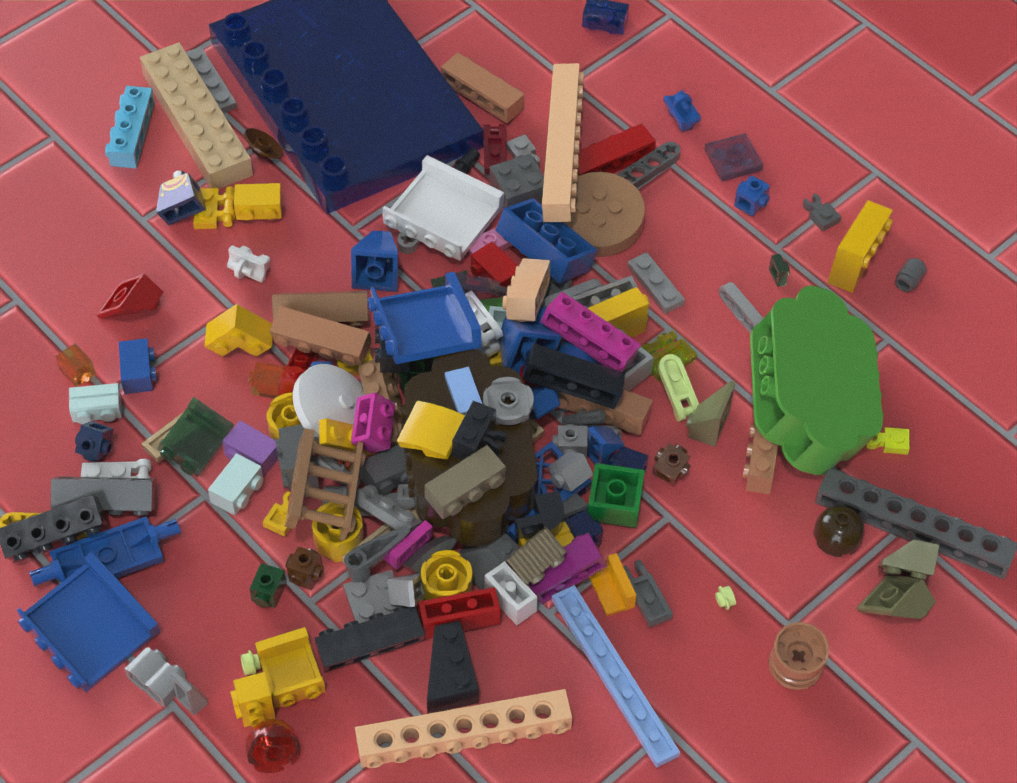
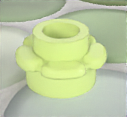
M719 586V592L715 593L716 601L720 608L725 607L726 610H729L731 606L736 605L733 591L730 586L723 588Z
M248 650L247 654L241 655L244 674H256V670L260 669L258 655H253L250 650Z

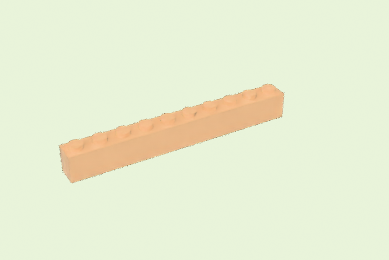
M579 63L553 65L542 197L543 222H571V214L576 212V198L573 197H577L578 169L575 168H579L578 154H580L579 140L581 139L580 126L582 124L581 112L584 72H580Z

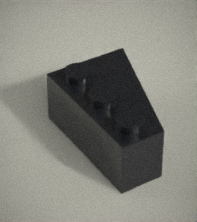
M460 620L435 625L427 693V714L479 703V688Z

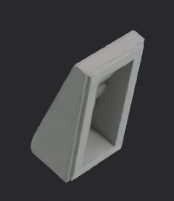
M176 671L171 674L177 700L192 715H196L208 705L207 698L192 683Z

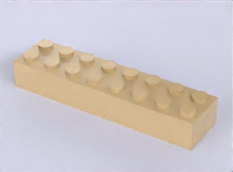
M180 42L141 56L140 63L144 78L150 88H152L153 93L208 186L221 189L253 176L250 156Z

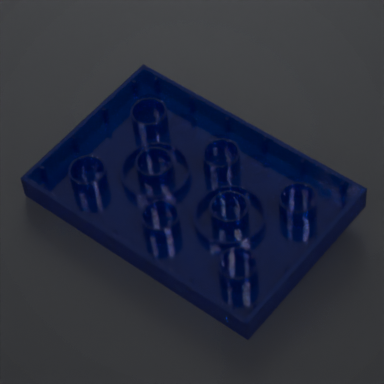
M270 0L242 12L231 13L224 19L209 24L211 43L326 214L418 176L422 171V161L427 155L447 164L461 158L470 147L476 150L484 148L483 128L387 0Z

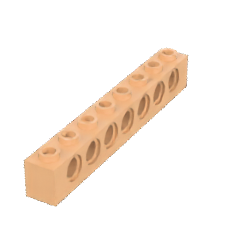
M566 689L358 726L355 727L361 768H377L384 763H404L412 758H431L436 754L444 752L454 754L466 748L474 747L475 749H481L493 743L508 744L515 739H535L542 734L548 733L562 734L571 729L572 714ZM546 714L549 717L546 719H541L537 717V715ZM518 718L521 719L523 722L515 724L511 722V720ZM488 723L497 725L495 728L485 727ZM461 728H468L471 731L468 733H461L458 730ZM434 733L444 734L441 738H434L432 735ZM411 737L418 739L414 743H408L405 741L406 739ZM383 742H388L391 744L387 748H382L379 746Z

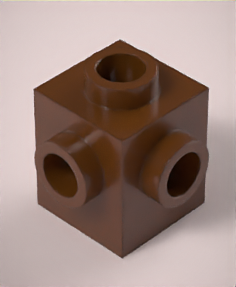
M669 443L666 449L661 447L654 458L657 463L653 467L652 473L673 486L678 477L684 478L691 467L688 464L690 456L687 454L688 451L678 444L673 446Z
M298 546L295 553L290 554L286 561L285 567L288 571L289 582L309 590H313L316 582L321 579L324 573L322 556L311 548L305 549Z

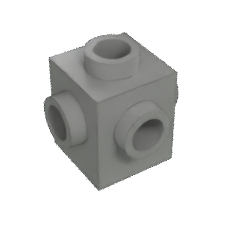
M558 425V433L553 435L552 442L563 454H566L568 451H574L584 454L587 460V426Z

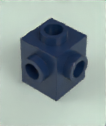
M94 421L82 424L75 438V453L83 455V459L93 462L108 456L113 447L111 439L114 428Z

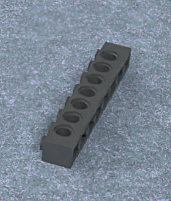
M829 469L817 493L815 503L826 508L833 506L849 507L859 514L865 524L907 541L919 540L938 544L939 554L1003 580L1007 575L1017 550V543L1008 537H1001L983 527H976L958 517L949 516L938 509L929 508L917 503L913 499L904 498L888 489L874 486L866 480L849 476L841 470Z

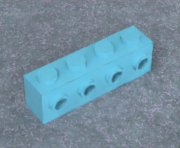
M126 86L124 94L120 95V109L115 112V126L111 127L110 143L106 144L105 156L109 158L110 166L137 169L155 101L152 88Z

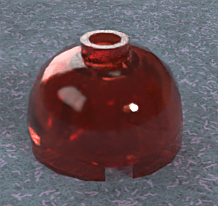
M266 719L251 728L246 738L247 760L249 764L254 765V769L258 772H280L284 770L282 765H286L289 762L292 765L300 755L301 745L293 727L283 720Z

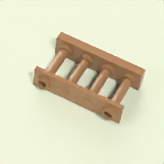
M305 428L299 440L284 527L295 529L299 520H313L341 527L339 540L344 541L348 532H353L356 523V517H352L359 468L363 467L366 453L362 452L363 442L358 441L353 452L317 444V441L313 440L315 430ZM318 454L351 462L350 472L348 474L315 466L313 462H310V456ZM314 475L347 483L346 495L310 487V484L306 483L307 477ZM312 497L344 505L343 517L307 509L305 505H302L303 498Z

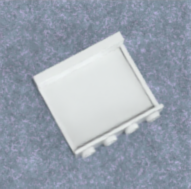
M427 155L422 161V171L391 208L383 207V223L390 228H395L405 233L410 238L423 242L430 248L443 252L448 257L461 261L503 208L504 192Z

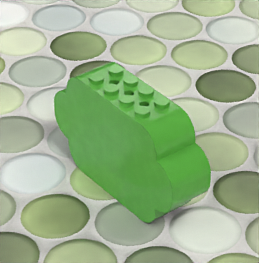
M806 286L798 292L795 299H779L750 333L754 421L758 431L764 438L782 446L785 458L793 467L806 473L823 475L839 461L852 459L882 429L884 414L881 407L882 393L879 386L880 373L877 364L878 352L876 351L875 337L871 328L863 320L848 314L843 300L830 290L817 286Z

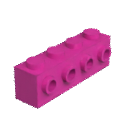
M561 292L547 306L541 320L542 324L559 333L564 339L604 366L620 372H624L632 363L641 346L634 339L564 292Z

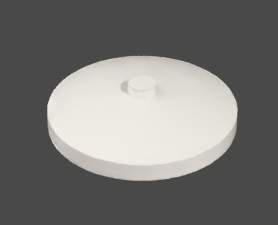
M318 364L308 368L298 377L293 389V403L299 421L304 429L315 430L313 439L317 443H319V420L328 418L354 424L357 397L364 396L362 384L354 376L337 366L329 364Z

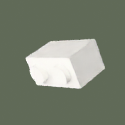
M505 561L485 575L484 589L495 587L500 608L516 626L537 612V596Z

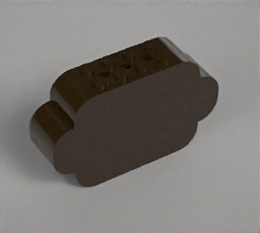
M476 349L437 356L432 364V372H423L415 375L408 381L405 387V405H400L401 432L417 401L439 405L457 412L445 380V372L469 367L482 404L484 391L492 385L494 380L502 377H514L524 384L523 380L511 368L491 366L487 356ZM506 397L505 401H503L507 405L515 402L511 401L510 397ZM529 418L525 422L514 425L496 424L493 431L507 433L505 442L500 440L493 441L501 445L499 454L495 453V455L506 466L504 482L498 488H491L486 491L476 502H469L463 506L456 515H449L445 519H442L425 499V484L463 460L453 457L452 452L448 459L427 457L422 450L403 447L406 457L405 467L406 476H408L409 498L414 497L415 510L419 518L423 522L426 520L435 527L448 526L450 535L460 544L484 546L496 541L506 533L508 521L526 516L533 508L534 486L537 480V468Z

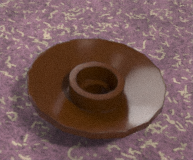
M247 128L244 132L246 141L257 156H265L272 159H280L282 157V147L267 133L255 128Z

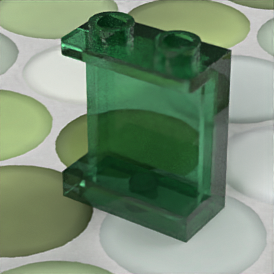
M193 397L186 410L165 438L161 440L157 450L160 451V455L168 461L173 460L179 464L181 470L186 474L198 477L222 445V440L233 429L234 424Z

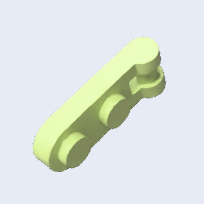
M668 354L662 357L658 363V372L673 407L674 416L680 422L686 420L690 413H695L699 402L681 359L676 355ZM687 400L689 406L683 408L681 402Z

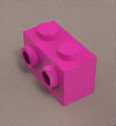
M375 392L357 397L351 443L357 445L358 441L363 442L362 449L370 453L390 449L395 403Z

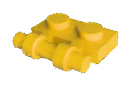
M226 187L223 195H219V188H200L206 210L194 215V229H217L218 222H223L225 227H231L235 219V210L233 209L234 188ZM219 206H224L222 211H218Z

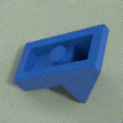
M591 426L588 428L587 457L594 465L595 463L609 465L610 454L625 444L612 428Z

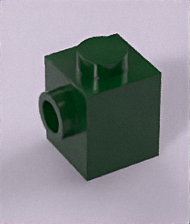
M260 563L249 588L251 600L261 607L270 606L276 608L287 583L285 570Z

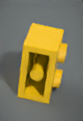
M280 183L235 184L234 209L236 220L282 219Z
M265 672L233 680L235 690L230 691L236 718H242L244 727L260 726L265 721L275 719L272 697Z

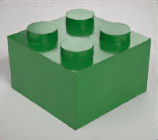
M595 463L587 521L637 528L645 470Z

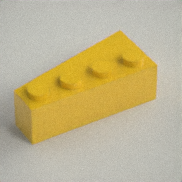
M867 200L837 248L827 283L851 293L854 292L865 269L868 268L872 256H875L879 244L883 243L886 233H889L894 220L890 219L893 212L892 209Z

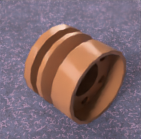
M795 622L784 626L776 636L768 661L769 670L775 681L791 690H805L813 686L820 679L830 652L829 643L824 633L816 626L805 622Z

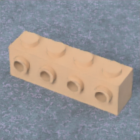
M523 258L520 266H516L515 276H512L511 286L507 288V296L503 297V310H506V319H512L516 322L536 320L550 284V260Z

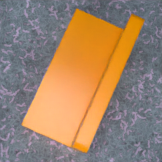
M615 553L607 556L608 566L590 576L589 580L605 615L611 616L635 608L636 593L618 554Z

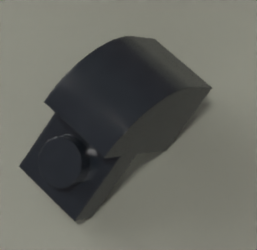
M559 491L534 496L533 510L535 515L515 519L514 533L517 540L522 538L526 540L531 539L544 527H547L554 537L561 530L564 506Z

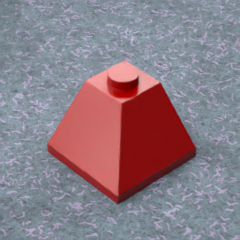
M143 273L120 282L96 316L101 319L138 314L148 310L152 311L160 304L159 299L164 292Z

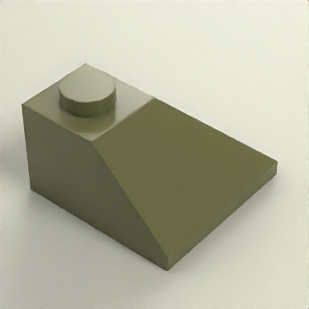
M728 382L700 403L694 414L690 413L686 423V427L689 428L688 438L716 447L731 410L736 382Z
M886 575L856 608L859 612L922 619L929 613V610L936 601L922 578Z

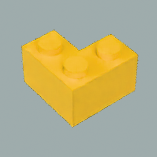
M236 304L206 324L204 347L222 357L237 347L257 357L272 347V335L270 333L272 323Z

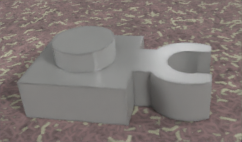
M526 134L506 142V149L513 159L531 153L538 167H540V158L536 155V148Z

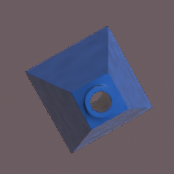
M382 230L372 231L351 248L352 288L370 290V287H374L375 290L398 292V250L391 232Z
M505 317L501 327L504 336L500 338L502 366L511 368L520 375V368L525 366V360L533 343L557 350L562 336L534 322H516Z

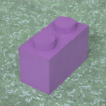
M241 420L222 440L224 454L229 460L237 453L260 465L263 477L278 461L275 440Z

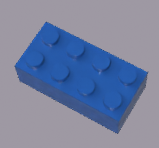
M534 198L504 208L495 230L529 259L550 260V276L558 283L589 272L598 251L564 222H543L542 205Z

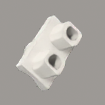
M232 245L229 248L227 268L234 270L235 277L241 279L244 276H248L261 283L266 280V272L270 267V257L264 254L259 257L253 255L250 248L246 246L238 248Z

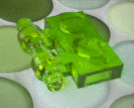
M673 330L667 334L662 333L657 336V340L641 346L654 357L652 375L659 382L662 380L658 372V363L665 355H676L681 359L684 366L697 358V353L683 338L677 342L673 341L677 339V335ZM660 348H665L662 351L657 352V350H659Z

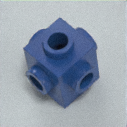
M751 175L745 182L742 181L739 184L734 206L754 216L761 207L764 208L770 200V185Z

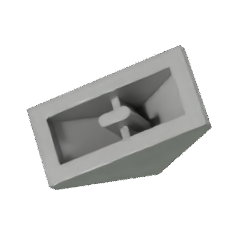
M421 573L387 578L389 604L415 607L419 604V601L424 599Z

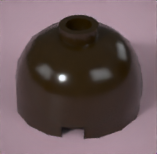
M833 506L824 510L819 515L813 535L817 540V546L826 554L835 557H842V554L849 553L852 555L861 547L865 535L864 523L859 514L853 509L846 506Z

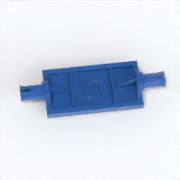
M147 516L51 550L49 551L53 560L51 564L29 571L34 587L56 578L57 581L60 580L62 583L85 565L84 557L93 552L116 578L163 562V555L158 545L160 540L181 534V530L176 518L154 526L150 525Z

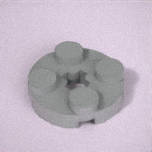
M498 378L484 391L483 404L496 409V424L514 425L528 420L529 414L533 409L534 396L531 388L520 383V380L517 378ZM506 397H510L511 401H515L510 405L503 403Z

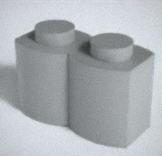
M146 647L125 668L126 676L138 688L146 692L153 700L165 708L176 697L171 674L176 671L184 678L186 674L178 665L172 666L167 663V658L158 649L153 651Z

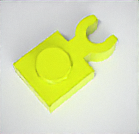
M885 427L883 433L879 432L874 437L875 440H871L866 445L868 449L883 447V453L908 455L910 450L909 429Z

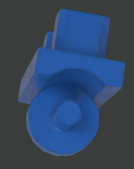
M682 90L675 95L664 96L663 102L669 109L668 111L671 116L677 121L681 131L690 130L693 128L694 123L701 121V116L693 106L692 98L689 94H685Z

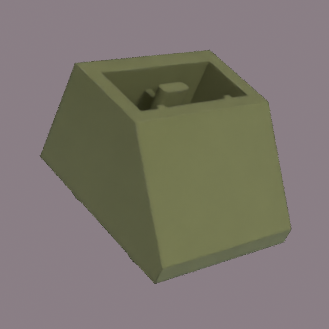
M912 540L881 560L878 567L884 568L883 573L898 576L901 572L909 573V577L926 580L927 577L934 575L939 545Z

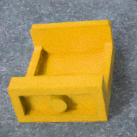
M305 627L255 643L262 671L265 672L275 708L289 707L296 701L306 698L314 699L321 693H325L324 680L320 675Z

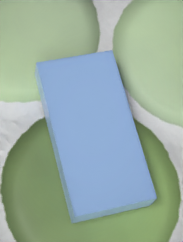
M469 367L445 372V380L458 413L466 415L472 401L482 404Z

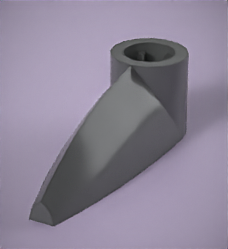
M404 526L349 551L344 558L349 578L355 582L365 581L371 574L370 567L386 557L391 550L400 544L410 533L409 528Z

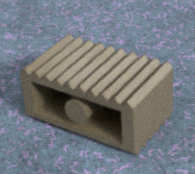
M544 527L506 558V560L526 585L530 581L534 585L545 576L543 571L550 565L555 568L564 561L563 555L566 553V550L549 529Z

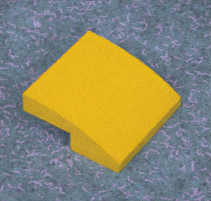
M417 401L397 442L400 447L422 450L427 457L448 459L452 452V440L465 415L439 405Z

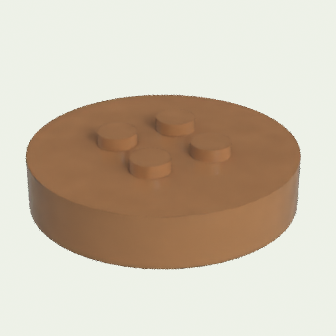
M592 172L578 176V183H576L577 197H573L576 198V212H572L571 222L564 223L598 250L595 257L615 255L633 245L639 238L644 226L645 207L639 190L627 179L612 173Z

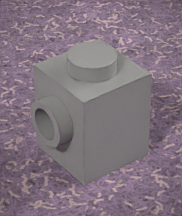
M568 451L548 466L553 484L557 488L571 492L593 476L584 454L574 451Z

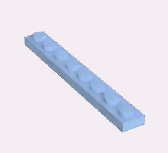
M575 585L552 595V602L655 767L658 768L679 757V749Z

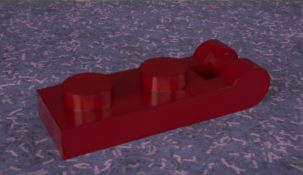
M483 124L484 174H489L490 166L507 161L505 124H499V126Z

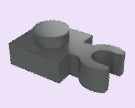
M813 194L812 201L814 203L809 202L806 198L803 200V208L810 211L809 218L822 232L840 223L841 216L828 202L822 205L819 195Z

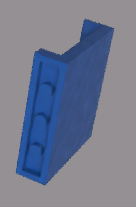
M455 272L445 273L446 286L378 298L375 288L370 287L371 297L367 298L368 308L370 312H373L375 325L379 326L381 340H386L387 354L392 355L395 364L482 348L481 326Z
M93 552L84 557L85 565L25 612L21 608L17 609L20 620L17 622L26 633L31 631L36 636L34 641L43 652L48 650L53 655L50 659L59 670L64 668L69 673L67 678L76 689L81 687L85 693L160 633L158 623Z

